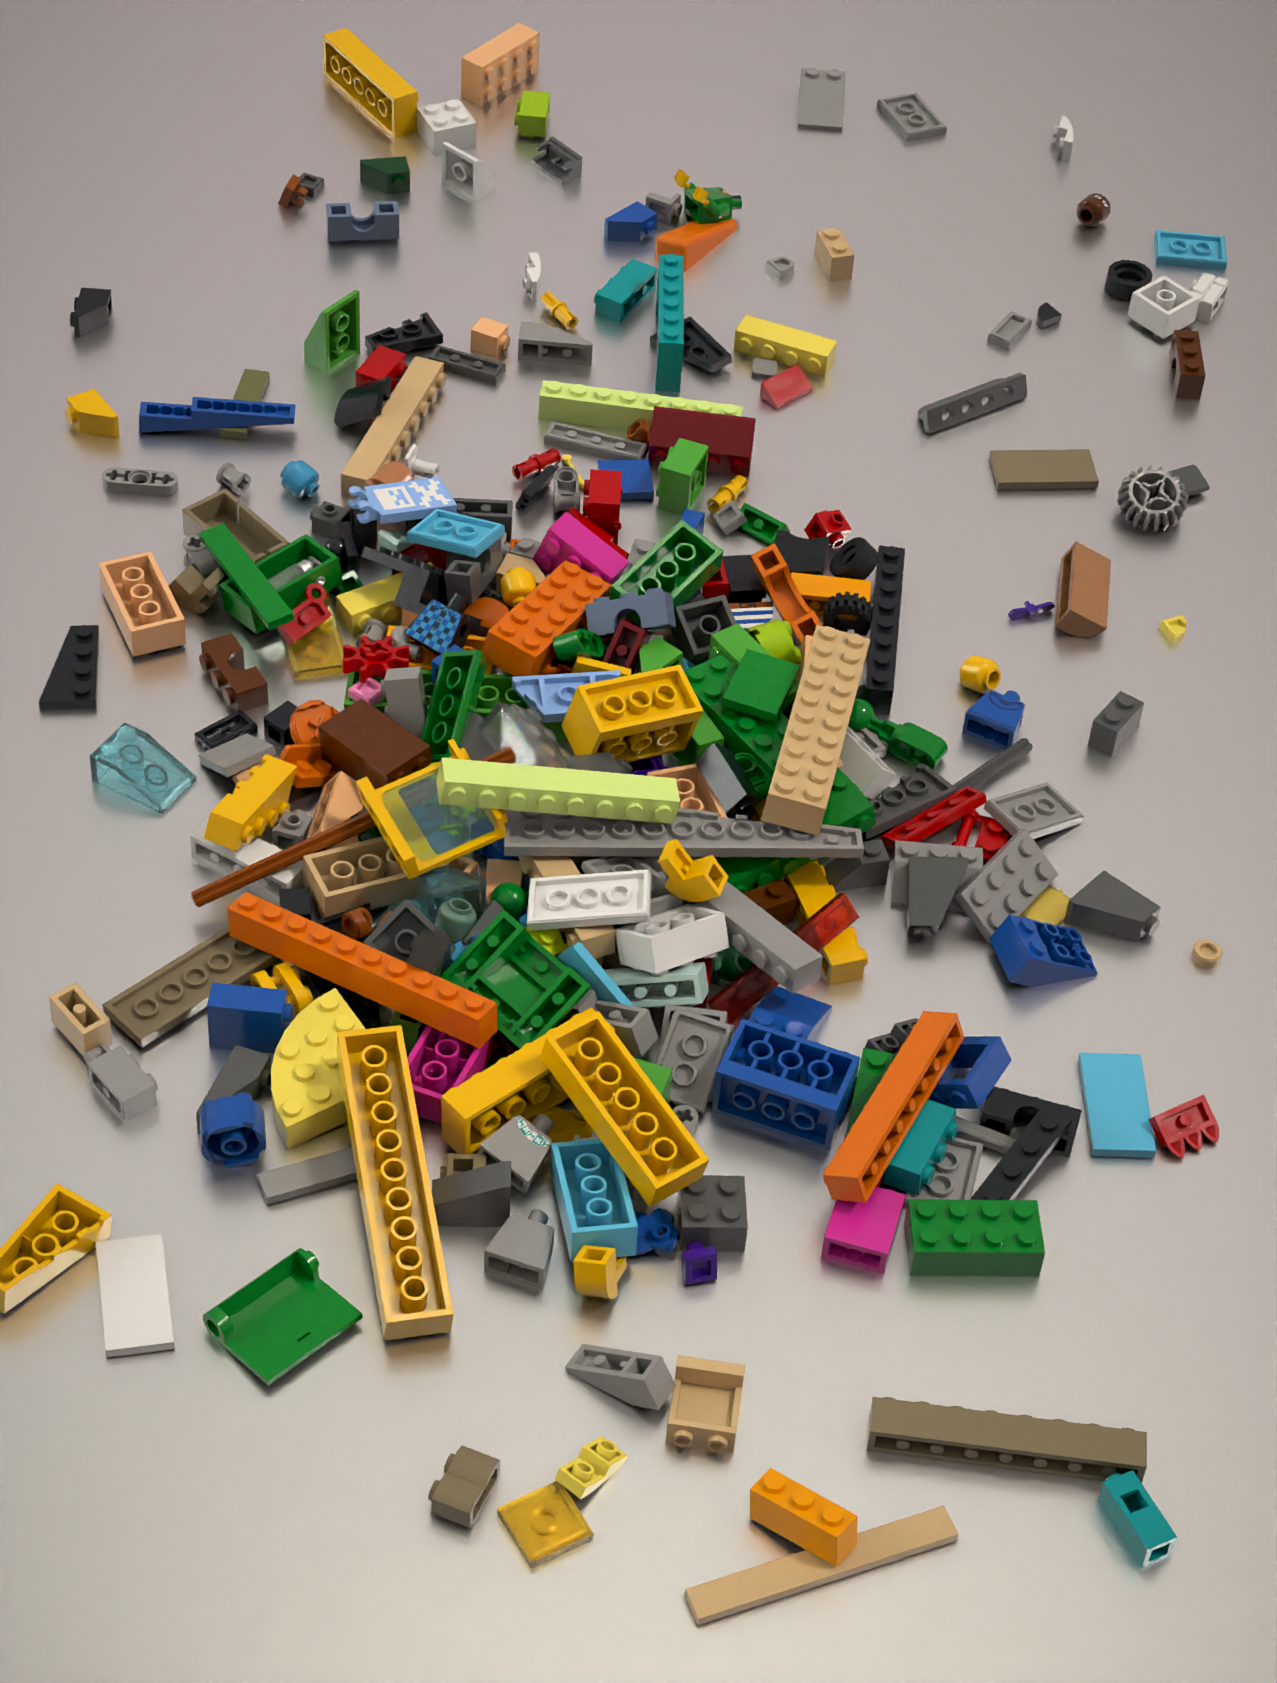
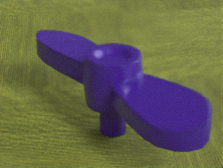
M1026 601L1024 602L1025 608L1011 610L1008 613V617L1012 621L1026 616L1034 618L1038 613L1053 609L1055 605L1053 602H1046L1035 606Z

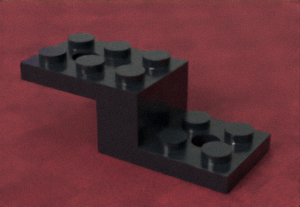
M379 545L376 546L375 550L364 547L361 557L404 573L393 603L394 605L420 614L432 599L444 605L448 604L444 577L446 570ZM461 613L472 622L470 634L480 637L487 636L490 628L480 625L482 619Z

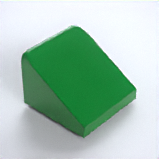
M354 570L342 575L343 583L333 588L330 592L337 596L364 585Z

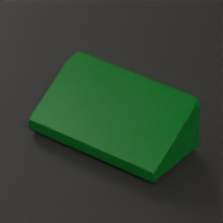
M744 503L740 510L748 521L738 527L739 530L768 545L775 543L778 529L790 533L787 524L747 503Z

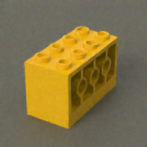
M675 665L577 686L561 727L575 756L610 752L618 760L623 757L627 762L685 750L704 710L681 665Z

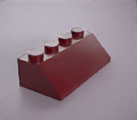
M654 406L648 453L650 466L659 467L662 461L665 462L670 447H674L679 438L709 446L706 473L731 476L742 475L749 478L756 418Z

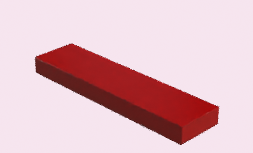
M966 786L881 835L880 839L884 847L894 851L895 840L920 842L985 804L987 801L986 795L983 792Z

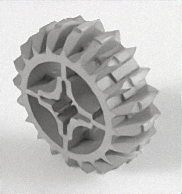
M1150 465L1147 471L1140 467L1137 472L1131 471L1129 476L1123 479L1118 490L1117 502L1120 505V513L1126 514V521L1133 520L1134 527L1140 524L1143 527V531L1151 527L1155 532L1158 527L1164 531L1168 528V525L1173 527L1177 520L1183 517L1187 507L1188 495L1185 492V484L1179 483V476L1171 477V470L1165 473L1162 472V467L1158 468V470H1153Z

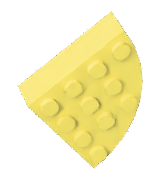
M336 988L318 997L298 1013L284 1031L275 1049L271 1066L272 1107L278 1132L288 1150L348 1121L336 1054L337 1033L365 1029V1027Z

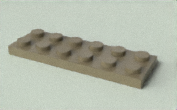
M228 926L102 1004L103 1013L142 1048L207 1007L212 982L242 985L251 979V974L265 970L281 959L231 937Z

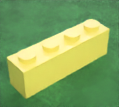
M745 315L735 330L734 351L762 359L776 360L779 364L789 367L798 365L803 371L824 377L835 361L836 340Z
M403 572L336 596V617L351 635L363 632L365 623L370 619H377L385 624L402 617V608L393 603L404 576Z

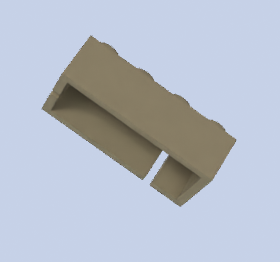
M226 488L182 509L184 535L199 534L202 531L224 523L254 563L290 544L289 541L244 503L240 504V500Z

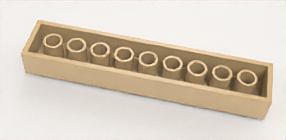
M816 624L761 821L819 836L870 643L869 638Z

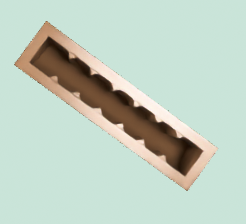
M1075 542L1061 558L1056 627L1077 637H1092L1107 629L1111 560L1078 542Z

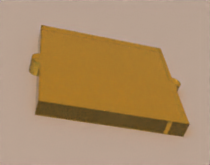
M1048 885L1020 916L1059 926L1065 920L1068 902L1071 898L1063 894L1062 890H1057Z

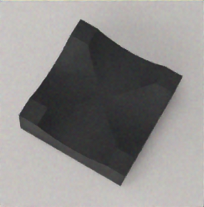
M778 529L775 544L787 563L790 574L794 572L823 575L830 538L806 539Z

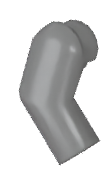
M395 627L390 634L392 646L401 647L408 645L409 657L418 660L422 654V647L409 643L408 636L404 634L405 627Z

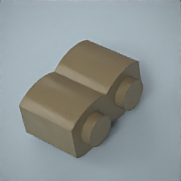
M462 1445L456 1454L451 1453L448 1456L444 1466L445 1474L440 1481H434L428 1499L432 1501L433 1514L471 1528L499 1478L500 1460Z

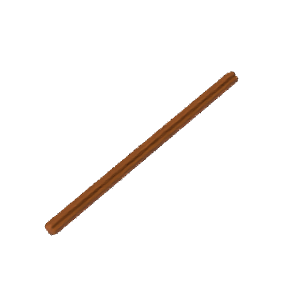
M507 747L478 761L512 764L516 761V755L511 747ZM436 780L400 796L409 811L438 798ZM367 811L194 890L191 893V898L197 907H201L303 860L305 855L321 852L376 825Z

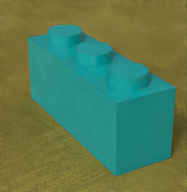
M632 259L613 278H610L601 290L599 289L594 297V303H596L595 314L621 323L656 289L657 268Z
M929 1099L926 1101L883 1174V1184L917 1196L921 1193L924 1185L929 1186L931 1184L936 1163L943 1162L948 1141H954L958 1133L959 1123L955 1122V1108Z

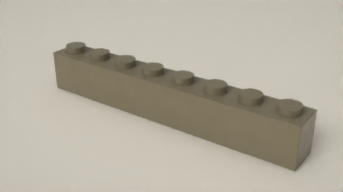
M873 1397L869 1414L867 1451L1104 1481L1116 1473L1122 1475L1133 1470L1142 1483L1147 1468V1432L1135 1431L1131 1428L1104 1427L1094 1423L1081 1424L1067 1422L1062 1419L1050 1420L1034 1418L1029 1415L1003 1414L993 1410L980 1411L965 1409L961 1406H941L924 1401L910 1402L896 1400L892 1397Z

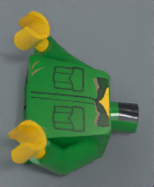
M679 169L676 173L674 180L678 186L685 188L684 212L698 224L730 220L732 218V210L741 209L742 199L740 195L731 196L720 187H696L692 182L687 183L690 175Z

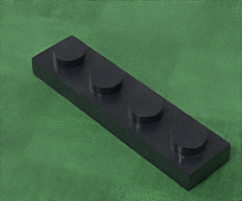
M1044 1103L974 1193L971 1200H1014L1072 1125L1071 1118Z

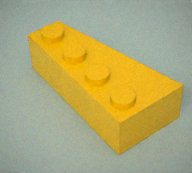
M265 754L261 758V767L254 766L249 771V776L251 777L247 781L240 780L236 784L233 793H228L210 812L204 839L237 851L244 845L249 844L257 836H261L270 827L272 828L279 822L284 811L290 810L288 799L297 766Z
M57 1183L0 1248V1312L5 1314L96 1248L95 1242L105 1241L110 1238L112 1214Z

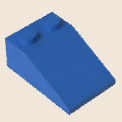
M775 986L755 1007L748 1021L815 1042L832 1010V1005L796 992L792 994L787 989Z

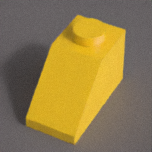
M95 389L66 398V418L70 424H74L79 432L112 438L120 436L118 415Z

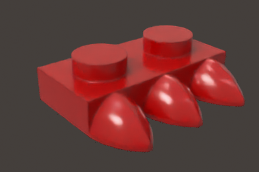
M1204 1094L1148 1119L1161 1148L1166 1146L1170 1152L1179 1158H1183L1185 1154L1184 1140L1192 1148L1199 1151L1202 1146L1201 1132L1212 1142L1216 1143L1219 1139L1218 1123Z

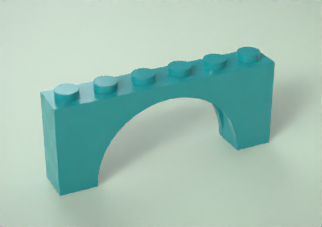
M659 254L656 291L658 335L655 391L680 392L684 348L683 256Z

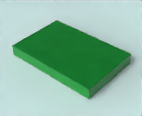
M747 649L722 697L721 706L775 722L799 673L800 665Z

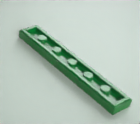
M224 523L199 533L202 543L268 630L294 620L293 612Z

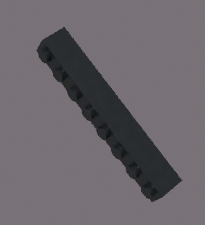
M879 545V560L875 568L872 621L869 633L870 643L867 655L864 700L872 705L875 714L890 715L894 691L905 548Z

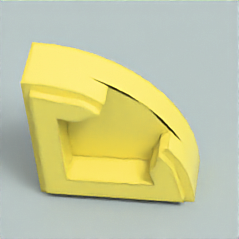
M1183 615L1160 621L1159 630L1172 645L1180 642L1185 635L1186 619Z

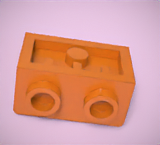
M320 743L286 745L280 753V760L297 766L293 785L297 788L324 786L326 782L337 774L331 768L330 763L322 760Z

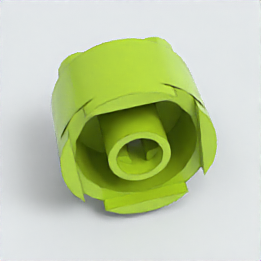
M776 619L745 629L772 657L795 664L801 662V653L798 647L793 644L791 638L792 628L787 620L782 622Z

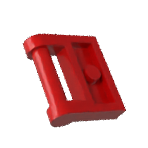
M973 810L961 817L962 824L956 841L952 842L951 845L967 847L966 844L972 827L980 829L974 847L983 848L984 866L1008 842L1010 833L994 818L979 815L976 810Z

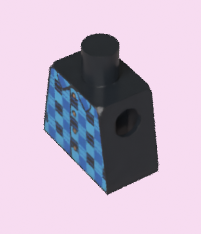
M454 592L447 605L432 599L409 625L404 634L437 655L442 654L455 644L463 649L472 628V622L461 614L469 600Z

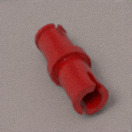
M551 448L542 454L529 456L528 460L512 467L514 478L521 481L530 475H539L548 465L561 462L560 452L557 449Z

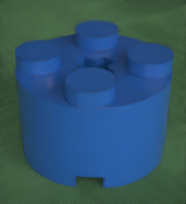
M242 1092L234 1096L208 1100L203 1103L200 1114L201 1152L204 1158L213 1164L214 1160L224 1162V1167L236 1168L252 1164L259 1159V1153L262 1150L265 1151L264 1111L257 1102L252 1100L250 1094Z

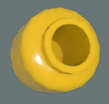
M521 567L508 570L500 581L503 602L514 608L536 587L535 576L530 571Z
M973 655L965 660L960 667V681L966 689L986 694L988 691L995 689L1000 683L1001 673L998 664L994 660Z

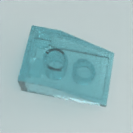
M123 723L90 755L92 781L160 814H163L197 780L196 775L152 736L127 723Z

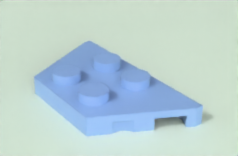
M620 670L517 676L512 677V688L544 723L563 722L577 686L618 678L621 672Z

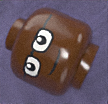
M1098 193L1088 195L1078 204L1076 209L1079 221L1087 227L1098 226L1108 218L1111 212V206L1107 198Z

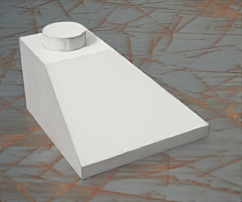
M447 142L442 143L443 184L475 202L495 191V170Z

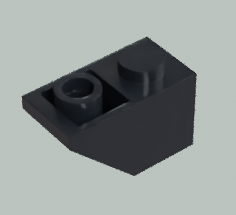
M81 288L79 297H75L74 300L75 312L70 314V326L74 327L75 337H82L109 324L113 310L110 289Z

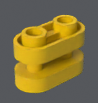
M288 962L273 966L274 976L269 977L265 970L251 974L252 987L277 989L278 987L280 990H287L288 1003L293 1004V1012L296 1015L313 1002V996L309 987L302 985L296 967L294 965L290 966Z

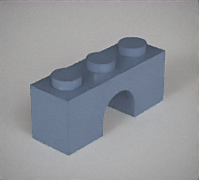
M397 201L373 202V212L366 218L354 217L351 214L350 203L326 204L328 241H367L399 238V209Z
M662 588L648 589L646 594L636 596L635 592L620 594V599L610 600V597H599L593 599L594 603L585 604L588 631L598 634L601 640L613 638L620 620H624L632 612L639 614L641 628L649 632L676 627L672 594L663 591Z

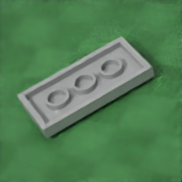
M1024 828L1019 830L954 897L987 943H990L989 938L1009 914L1019 916L1059 874Z

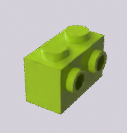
M523 90L522 99L517 101V111L515 112L514 125H518V135L545 137L550 113V93Z

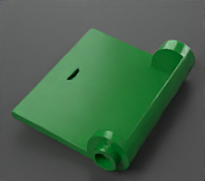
M302 1248L297 1249L203 1314V1322L213 1338L267 1385L273 1383L363 1318L362 1313L319 1278V1261L311 1251H305Z

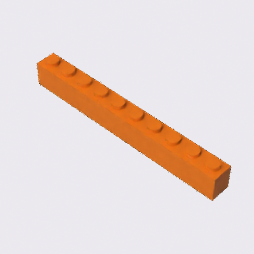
M245 892L227 908L229 935L248 945L479 1049L498 1031L497 1002L248 892Z

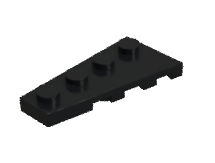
M99 625L70 626L40 697L39 710L97 709Z

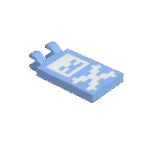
M440 477L364 486V490L358 486L349 488L352 497L358 496L356 499L348 500L352 509H360V511L366 510L365 513L357 514V519L363 524L378 520L380 524L423 519L436 509L457 513V504Z

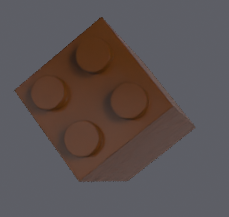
M362 698L318 726L322 760L330 763L331 768L335 772L343 771L356 781L368 777L375 790L424 769L432 763L430 745ZM432 779L425 780L419 784L409 787L401 791L399 795L402 796L421 786H424L432 782Z

